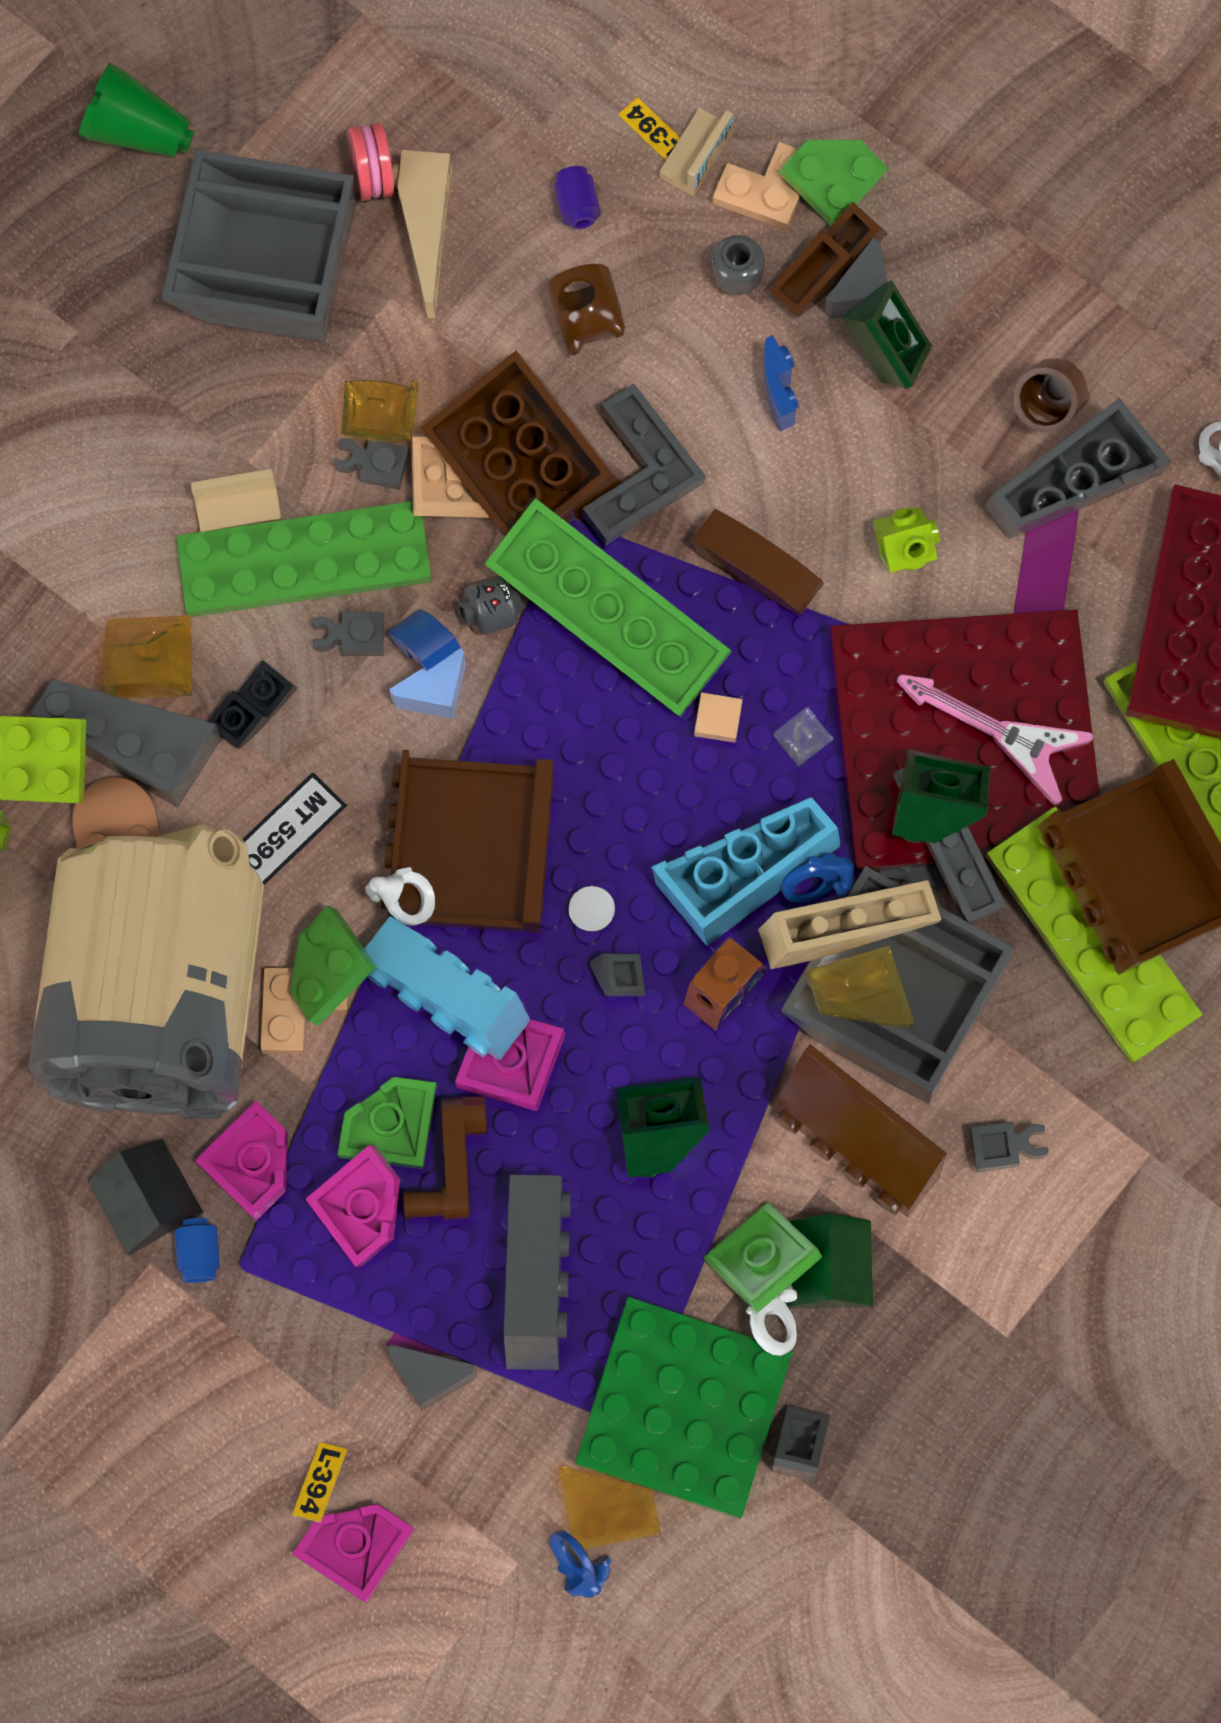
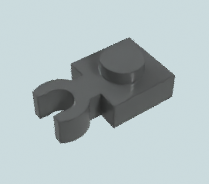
M340 439V450L349 451L353 455L349 460L345 461L334 459V467L337 471L351 473L355 470H361L359 475L361 482L400 490L410 455L409 447L369 439L367 449H362L351 439Z
M342 612V623H334L327 617L313 619L314 629L329 631V635L325 639H313L314 650L325 652L334 648L335 645H341L342 656H384L383 612Z
M1014 1122L971 1127L970 1135L976 1172L1019 1167V1154H1025L1031 1159L1046 1157L1049 1152L1048 1147L1034 1148L1029 1141V1138L1033 1135L1044 1134L1045 1126L1033 1124L1028 1126L1023 1133L1015 1134Z

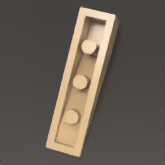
M402 150L400 165L394 164L392 169L394 189H398L400 205L427 318H436L452 176L450 154Z
M927 880L776 912L758 930L770 968L775 969L811 961L938 923L942 919L929 881Z

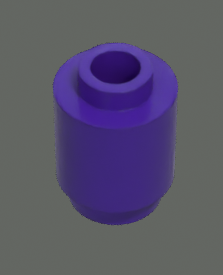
M570 166L560 170L556 174L557 181L554 184L562 222L574 229H585L592 226L601 215L592 175L588 174L587 169L583 166Z

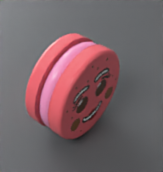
M371 123L370 127L366 125L361 128L359 125L349 127L347 131L349 157L359 200L367 201L371 200V197L378 198L380 195L382 198L393 196L394 181L391 157L382 123Z

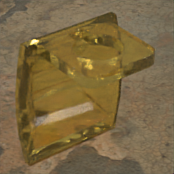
M375 380L345 381L341 434L371 441L411 440L416 416L418 380H412L410 387Z

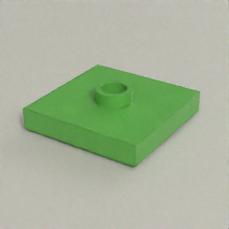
M767 1202L703 1258L708 1266L758 1313L818 1262L822 1255L802 1233Z

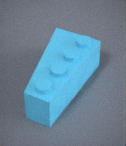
M811 797L762 818L759 824L742 831L739 828L725 834V838L703 848L700 845L686 851L683 857L669 863L663 861L651 868L658 888L706 946H708L782 890L781 885L784 878L794 869L808 863L809 857H822L823 853H832L839 848L838 827Z
M390 916L365 948L376 965V968L367 977L383 989L389 984L400 992L398 998L411 1009L418 1011L423 1007L433 1014L431 1017L432 1022L443 1031L451 1034L455 1029L465 1036L464 1043L478 1055L485 1057L489 1053L498 1060H501L530 1022V1018L517 993L506 986L501 990L491 982L492 979L478 969L472 975L468 974L470 972L469 968L457 956L447 950H443L440 955L434 953L437 948L429 939Z

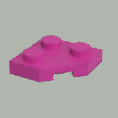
M530 1019V1022L501 1060H498L489 1053L482 1057L468 1047L455 1081L457 1088L538 1111L565 1038L564 1029Z
M255 1101L195 1162L247 1214L257 1221L287 1190L288 1132L270 1113Z
M369 1145L306 1198V1201L355 1267H362L394 1240L400 1178L375 1145Z
M370 1505L339 1514L324 1515L321 1523L314 1521L292 1555L367 1604L415 1529L380 1505Z

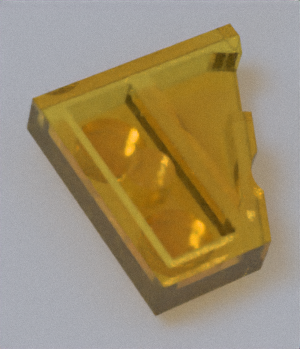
M890 946L807 970V977L819 1014L907 1029L914 1027L915 1022Z
M566 1466L558 1467L571 1533L585 1550L661 1535L652 1489L621 1483L615 1479L600 1475L595 1476Z

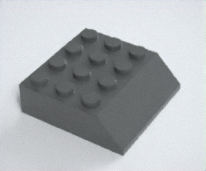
M196 149L162 300L207 323L326 343L358 197L354 175Z
M865 866L848 897L901 885ZM939 906L937 908L942 920L938 923L811 960L781 1010L782 1013L820 1044L928 1104L931 1102L1011 962L1015 950L1014 947Z

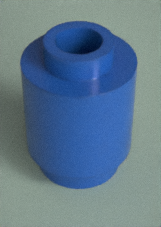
M193 1218L182 1221L183 1227L174 1230L177 1272L182 1273V1282L203 1283L216 1280V1270L220 1269L217 1226L209 1225L206 1218Z

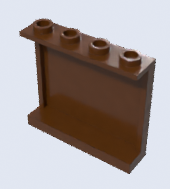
M402 750L401 763H394L392 787L399 788L398 802L390 803L388 818L389 828H395L394 844H386L384 865L385 868L391 869V875L396 870L411 867L412 872L421 874L432 886L435 895V908L431 917L426 922L418 925L541 933L555 777L554 760L537 759L536 766L411 758L409 750ZM404 883L402 893L398 899L399 906L406 914L415 915L421 907L420 892L414 885ZM381 899V909H387L385 903ZM387 909L388 917H390V916L393 917L392 914H390L389 911H388V909Z
M1174 759L1159 765L1151 773L1065 812L1057 810L1037 826L1041 832L1043 844L1047 850L1052 852L1062 871L1065 884L1073 891L1082 908L1085 921L1095 931L1103 946V953L1106 959L1114 966L1118 975L1221 927V843Z

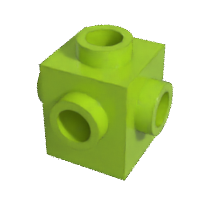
M920 507L900 508L890 516L873 520L880 557L890 573L903 569H919L927 562L938 559L935 544L940 543V534L934 519L928 520Z

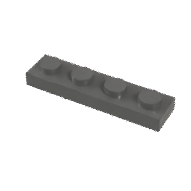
M904 768L896 771L893 775L899 789ZM968 826L935 844L925 842L963 920L973 924L1006 908L1003 897Z

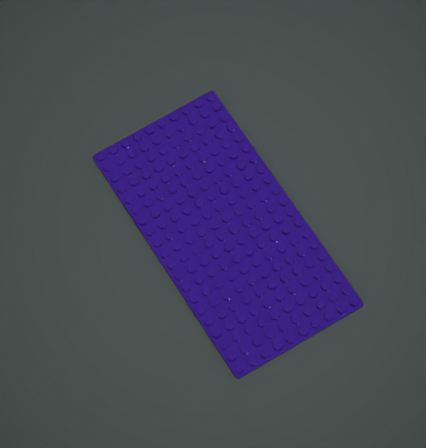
M574 520L569 523L573 528L732 652L680 717L529 599L459 761L536 766L537 759L554 760L555 777L541 933L406 925L429 939L436 946L437 949L434 953L440 955L443 950H447L457 956L469 968L470 972L468 974L472 975L478 969L492 979L491 982L501 990L506 986L516 992L531 1020L564 1029L565 1038L539 1109L534 1111L485 1097L487 1134L466 1136L471 1218L444 1220V1216L406 1219L404 1213V1192L442 1190V1186H446L442 1099L480 1097L482 1095L458 1089L455 1083L468 1046L464 1043L466 1037L455 1029L451 1034H448L432 1022L431 1017L433 1014L423 1007L418 1011L411 1009L398 998L400 993L389 984L383 989L366 977L360 986L288 1151L287 1190L259 1218L240 1261V1266L248 1274L590 1413L626 1298L631 1297L682 1315L684 1314L705 1260L703 1257L708 1254L800 1029L781 1010L810 961L771 969L758 929L776 912L840 899L835 888H833L826 895L816 900L795 903L785 898L781 890L706 946L658 888L651 867L663 861L669 863L683 857L686 851L700 845L703 848L725 838V834L739 828L742 831L759 824L762 818L811 797L838 827L840 847L833 851L832 854L845 857L854 865L829 632L831 626L850 624L808 608L800 616L755 592L743 583L622 537L605 546L588 524ZM701 693L743 699L736 743L695 737ZM854 870L853 884L844 898L848 897L862 871L855 872ZM821 877L804 879L798 883L793 892L800 895L811 893L822 885L824 879ZM595 886L602 888L611 895L614 901L615 913L613 919L601 930L586 931L580 929L570 918V900L578 890L584 887ZM730 937L767 968L768 972L721 1027L715 1031L685 1007L684 1001L692 979ZM602 954H640L646 995L606 996L591 969L590 961ZM702 996V999L712 1006L710 1001L706 997ZM393 1077L435 1082L437 1089L424 1169L390 1165L400 1178L394 1240L362 1267H355L306 1201V1198L351 1161V1159H343L338 1156L344 1113L357 1103H362ZM701 1077L710 1131L671 1172L660 1173L653 1177L637 1176L628 1178L616 1088ZM510 1175L562 1176L563 1191H571L570 1217H562V1231H569L570 1244L569 1257H561V1271H568V1298L560 1297V1312H567V1338L559 1339V1370H513L506 1367L504 1316Z

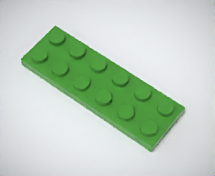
M536 498L485 562V565L680 717L732 652Z
M413 501L177 535L183 592L188 618L432 582L423 516L413 515Z

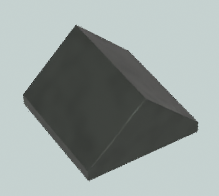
M163 1139L118 1152L88 1180L128 1255L183 1225L182 1221L204 1214Z

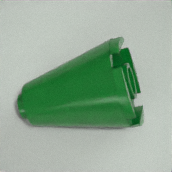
M108 63L95 88L94 98L88 104L79 129V135L86 138V140L174 158L179 151L186 154L195 134V131L189 129L191 120L118 65L115 66Z

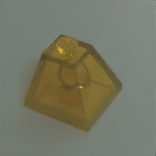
M191 616L108 619L103 642V685L107 694L123 699L193 696Z

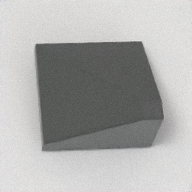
M602 954L590 961L591 969L606 996L646 995L640 954Z

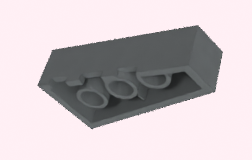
M1119 398L995 492L985 508L1011 539L1160 476L1171 461Z
M55 679L51 680L30 713L32 717L87 719L86 756L123 777L131 778L149 792L177 808L222 739L217 725L214 723Z
M510 1175L504 1344L507 1369L559 1370V1339L567 1338V1312H560V1297L568 1298V1271H561V1257H569L570 1244L569 1231H562V1217H570L571 1191H563L562 1176Z

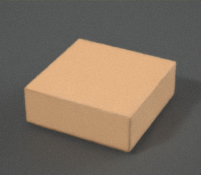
M701 693L695 737L736 743L743 699Z

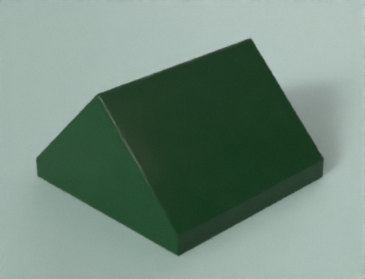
M890 280L881 285L841 318L880 381L907 389L914 385L932 345L895 284Z
M824 1214L789 1221L819 1250L822 1258L791 1284L792 1288L797 1292V1299L792 1302H786L787 1307H873L871 1221L835 1214Z

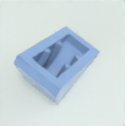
M462 648L430 670L426 671L422 668L390 688L391 699L395 707L454 719L466 667Z

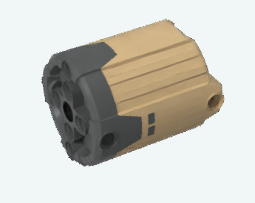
M199 824L158 837L108 836L103 841L86 845L80 849L69 848L58 858L28 1065L31 1076L52 1098L73 1106L105 1113L120 1110L144 1114L178 1115L184 1119L221 1118L223 1113L237 1104L264 884L260 876L249 863L247 844L240 836L226 829Z

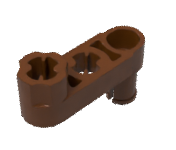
M485 1096L442 1099L446 1186H442V1190L404 1192V1213L406 1219L444 1216V1220L471 1218L466 1136L487 1134Z

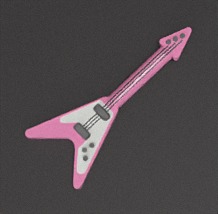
M900 675L897 678V683L918 705L927 702L992 736L995 743L1053 805H1058L1062 801L1049 764V755L1090 743L1093 739L1091 733L1010 721L1000 722L933 687L934 681L932 679Z

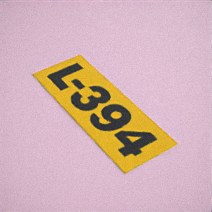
M638 97L635 98L617 114L665 161L667 160L680 137Z
M319 1442L293 1510V1516L321 1523L348 1449Z

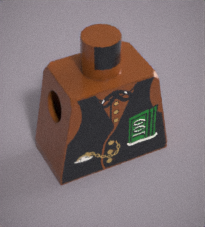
M729 937L690 982L684 1006L713 1030L717 1031L765 976L768 970L759 960ZM702 996L706 997L710 1001L712 1006L706 1003L702 999Z

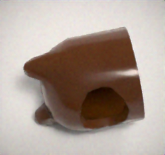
M603 264L580 265L557 274L549 281L547 289L566 348L573 356L579 354L583 344L601 340L610 334H613L616 338L624 336L625 325L621 306L609 267ZM585 281L590 284V286L580 290L564 291L573 282Z
M1060 358L1044 359L1033 365L1016 383L1013 393L1014 409L1020 420L1031 429L1040 432H1053L1067 426L1090 400V393L1088 392L1083 372L1071 361ZM1028 407L1051 422L1036 420L1029 413Z

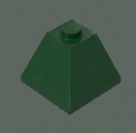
M908 749L895 809L892 835L901 836L910 842L918 843L924 841L935 844L986 817L991 767Z
M701 1077L616 1088L628 1178L637 1176L653 1177L660 1173L671 1172L710 1131Z

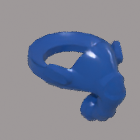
M823 853L822 857L811 856L808 863L794 869L784 878L781 885L783 895L790 902L805 903L816 900L835 888L839 898L842 899L853 884L854 865L849 859L832 853ZM810 877H821L824 879L822 885L811 893L800 895L793 892L798 883Z
M564 1530L553 1532L550 1536V1544L559 1562L557 1570L567 1576L564 1590L572 1596H583L585 1598L599 1595L611 1571V1559L609 1556H601L592 1563L583 1546L570 1533ZM564 1540L576 1552V1554L581 1560L582 1565L579 1564L571 1556V1554L565 1546Z

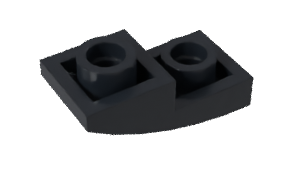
M263 660L239 691H232L208 722L216 724L219 733L236 748L241 749L269 722L298 687Z

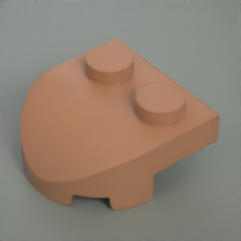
M122 776L105 777L91 784L84 791V803H76L73 811L72 825L77 849L103 841L108 836H161L157 815L158 809L151 793L131 778Z

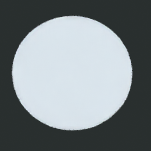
M595 886L584 887L578 890L572 896L569 903L571 920L577 927L586 931L603 929L611 922L615 913V905L611 895L604 889Z

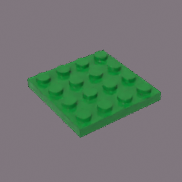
M627 1297L574 1465L741 1519L793 1351L781 1356L772 1355L766 1352L757 1343L755 1338Z

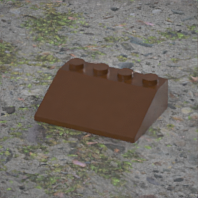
M516 350L421 427L504 537H506L535 498L569 524L582 516L583 507L622 483L533 367Z
M809 1044L775 1101L774 1110L778 1113L776 1119L793 1134L800 1130L811 1139L812 1142L809 1145L819 1156L827 1161L832 1157L845 1167L843 1170L844 1175L854 1184L861 1188L867 1184L879 1195L876 1200L886 1210L894 1215L900 1211L908 1217L940 1178L947 1153L814 1046Z

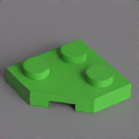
M806 140L796 148L778 168L777 172L832 226L852 202L856 205L889 168L861 140Z
M329 905L299 934L290 994L308 1021L318 1026L376 968V965L340 912Z
M393 1077L362 1103H357L344 1113L338 1150L339 1158L352 1160L369 1145H375L389 1165L424 1169L437 1089L436 1083Z

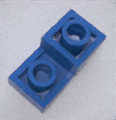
M771 335L765 340L764 382L772 414L780 431H783L795 425L796 409L799 408L797 398L791 387L788 386L791 384V371L795 364L788 348L785 345L779 347L774 336Z
M419 609L387 632L390 639L409 659L414 657L426 671L461 648L456 637L435 617L422 609Z

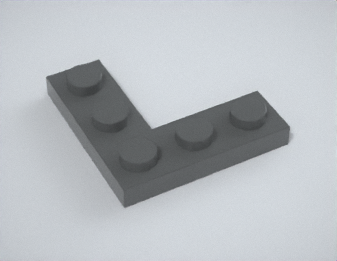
M635 384L602 403L600 412L644 468L636 475L582 508L581 515L605 546L704 484L706 478L705 474Z

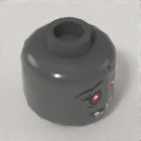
M743 235L729 236L719 242L713 251L712 274L714 281L720 289L729 294L742 295L750 293L758 287L763 279L765 262L764 254L759 244L750 237Z
M493 576L467 585L464 589L463 601L458 602V611L465 626L471 625L476 633L487 635L512 627L517 621V615L522 613V602L519 592L514 586L507 583L500 576Z

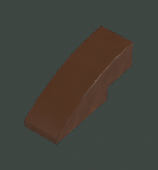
M852 202L826 232L823 229L768 291L799 318L838 284L873 238L881 242L888 233Z
M716 508L691 539L700 557L732 573L735 581L745 584L755 592L800 616L824 584L821 578L781 548Z

